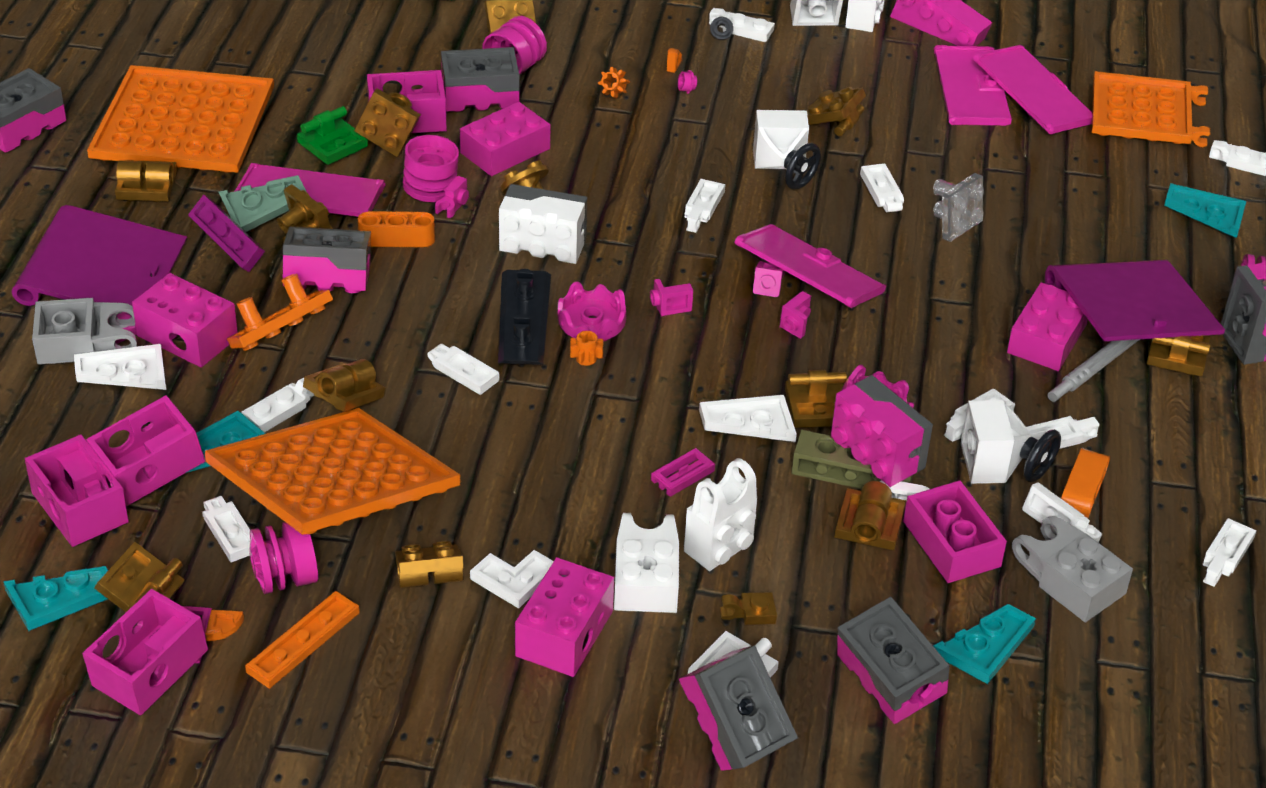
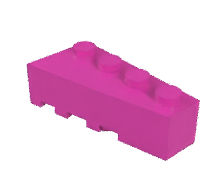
M897 0L890 15L893 19L957 46H977L986 38L993 23L961 0Z

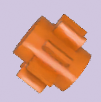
M610 67V72H601L603 76L598 84L604 87L603 94L609 95L611 93L612 97L618 98V93H627L625 88L630 81L624 78L625 71L619 70L617 72L616 68Z
M592 331L578 333L576 338L570 339V357H576V361L581 365L589 366L594 364L597 358H603V339H598L597 335Z

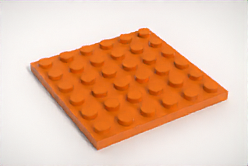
M130 65L87 149L88 158L103 161L176 162L177 168L184 167L238 173L274 89V79Z
M360 408L205 451V462L302 535L313 534L317 530L329 526H338L351 519L367 517L371 513L383 509H393L399 504L418 501L422 497L434 493H443L450 488L460 486L459 473Z

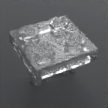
M973 173L957 185L946 182L943 179H938L933 186L935 190L933 192L935 195L942 196V201L937 202L934 206V216L942 218V239L951 242L983 221V176Z

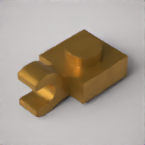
M772 592L741 593V599L732 594L722 596L723 607H720L721 619L743 618L745 625L776 624L777 612Z

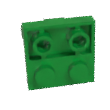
M344 106L332 111L326 110L315 115L313 120L300 125L302 132L297 134V142L327 165L368 146V139L354 131L355 128L342 119V117L347 115V110Z

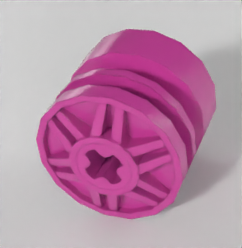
M515 16L485 37L483 49L514 47L519 75H521L530 66L544 57L547 51V42L544 33L534 21L525 16Z
M422 135L411 139L405 145L403 176L405 192L412 198L423 202H437L445 196V188L457 177L459 149L456 144L438 135Z
M282 522V537L277 538L272 526L268 525L265 526L266 541H263L262 534L258 528L250 529L249 555L254 576L257 578L264 594L273 592L272 578H275L280 591L285 590V575L287 574L291 575L297 587L318 582L317 562L310 534L302 535L286 522Z

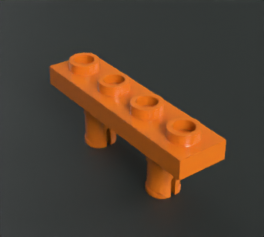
M296 273L281 280L291 302L288 306L266 318H261L252 297L237 302L236 305L246 326L243 330L227 338L230 347L242 348L243 351L252 349L259 344L257 340L263 337L271 338L281 333V327L287 324L288 326H293L304 320L302 316L309 312L310 314H315L324 310V304L333 300L330 291L319 290L306 295Z

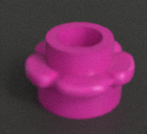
M691 70L687 72L682 71L678 77L679 91H686L689 94L692 90L696 89L697 76Z

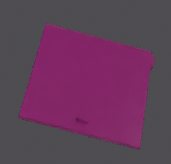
M64 205L57 211L12 289V296L17 302L26 306L35 305L42 294L64 300L93 298L94 302L126 303L132 305V301L167 274L171 273L187 241V236L75 206Z
M1168 260L1049 265L1045 271V284L1067 291L1104 341L1221 335L1225 332L1223 326Z

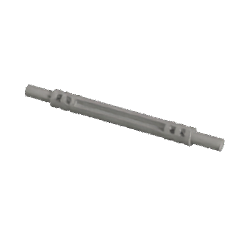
M1140 339L1119 340L1108 343L1062 379V383L1048 393L1049 400L1056 402L1068 391L1076 390Z

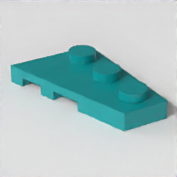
M1170 183L1164 206L1237 238L1246 201Z
M236 411L196 434L205 458L206 450L266 433L242 413ZM204 462L188 472L209 467L210 465Z
M106 566L69 571L63 577L46 579L45 575L33 577L32 582L16 584L15 580L3 581L5 591L28 631L108 599L94 589L97 582L108 571Z
M1007 604L980 619L978 625L969 630L962 629L955 633L953 639L946 643L941 641L933 645V647L947 663L988 684L1033 629L1036 618Z

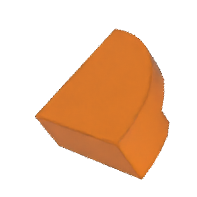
M670 48L667 55V71L675 73L682 62V54L678 49Z
M211 610L205 632L206 641L224 639L235 633L244 621L243 611Z

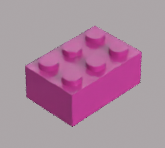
M520 102L460 128V153L490 176H494L550 149V124Z
M1041 282L1012 327L1007 353L1059 371L1086 327L1088 319L1067 291Z
M961 480L907 496L903 522L947 583L1002 566L1007 541Z

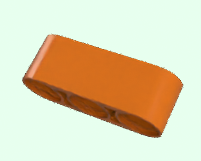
M368 211L361 213L357 218L358 231H371V247H428L435 242V219L428 212Z
M1081 448L1061 499L1085 515L1084 517L1089 518L1105 477L1110 456Z

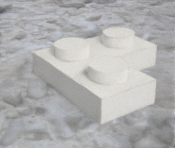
M533 550L519 564L513 567L490 553L470 570V579L515 607L520 608L531 598L554 561Z

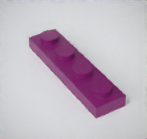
M204 194L188 214L242 269L248 272L251 271L265 252L211 198Z

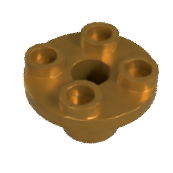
M537 160L527 166L528 169L520 173L518 170L506 174L504 176L505 182L500 187L502 193L506 194L510 184L543 189L539 181L549 173L547 165L542 164L541 160Z

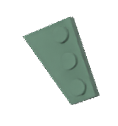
M297 175L268 181L264 186L254 188L251 185L241 187L240 191L230 193L228 190L219 191V194L231 219L247 232L289 211L284 194L286 187L292 184L299 190L306 191Z

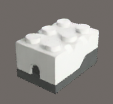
M510 184L499 208V251L518 254L523 250L529 251L533 257L544 258L547 255H552L561 262L577 263L586 241L587 197Z

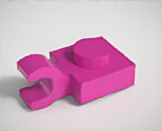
M457 176L445 188V196L435 203L436 214H439L442 210H447V218H451L467 202L469 191L467 190L466 178Z

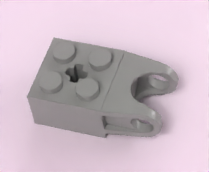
M93 298L36 301L32 341L37 364L74 362V354L136 347L137 339L135 334L122 329L135 325L133 306L126 303L94 302ZM121 312H127L132 317L130 319H119L116 315ZM127 339L131 343L127 346H120L115 341Z
M1049 516L1042 520L1040 529L1046 541L1037 540L1027 535H1020L1012 542L1015 557L1039 581V587L1085 623L1127 593L1133 568L1088 534L1059 517ZM1050 525L1055 527L1057 535L1051 531ZM1021 544L1029 551L1030 556L1022 550Z

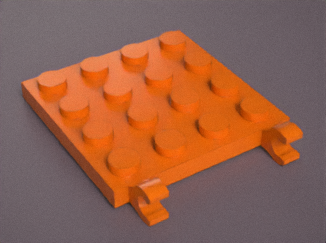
M1095 71L1093 78L1092 133L1102 136H1122L1128 139L1139 138L1149 141H1166L1175 144H1191L1192 140L1197 146L1206 147L1207 138H1201L1200 136H1209L1210 128L1206 126H1192L1191 100L1198 106H1204L1206 104V97H1199V95H1208V87L1204 85L1191 86L1189 81Z

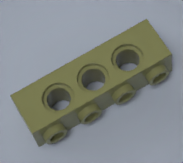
M801 430L794 451L792 474L862 489L868 482L882 481L873 474L871 465H863L853 457L851 448H843L829 435ZM913 475L901 482L912 483Z

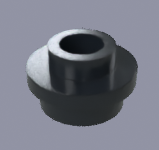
M726 17L715 18L710 26L712 36L718 40L728 39L734 29L733 23ZM719 26H724L726 28V31L719 32L717 28Z

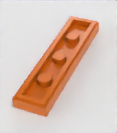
M333 592L245 665L246 673L270 689L359 614V605L339 592Z

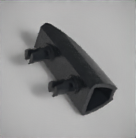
M520 269L502 272L498 364L543 365L551 274L547 271Z

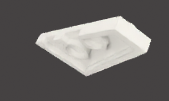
M161 344L74 354L77 382L166 390Z
M784 395L700 402L699 412L704 430L796 442L797 433Z

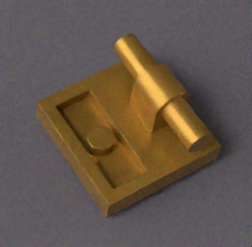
M847 87L837 92H832V90L822 92L818 96L819 98L808 106V124L839 121L840 124L835 128L834 132L837 136H842L847 130L853 128L859 121V116L865 110L864 106L859 104L866 97L863 87L856 89Z
M1211 335L1153 338L1147 364L1202 377L1210 349L1209 341Z
M808 370V373L788 374L785 392L795 428L832 426L836 393L842 391L843 383L847 380L846 372L827 373L826 370Z
M134 542L97 582L94 589L127 612L151 589L170 599L185 581V579L177 574L183 567V564L179 559L173 558L166 566L142 546Z

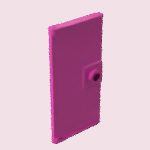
M936 45L934 47L948 120L951 125L1006 126L1011 124L1012 119L1005 90L973 60L977 53L993 51V47Z
M1023 45L977 53L974 56L973 60L1029 113L1048 134H1055L1092 124L1093 113L1068 90L1067 86L1054 73H1050L1031 55Z
M251 163L235 191H240L241 187L251 185L252 188L264 186L268 181L298 175L309 196L316 202L323 203L329 213L358 217L361 213L373 210L386 184L385 180L381 179L376 180Z
M773 224L739 235L734 242L735 245L761 257L850 308L882 294L886 289V285L841 262L839 258L832 255L830 250L815 248Z

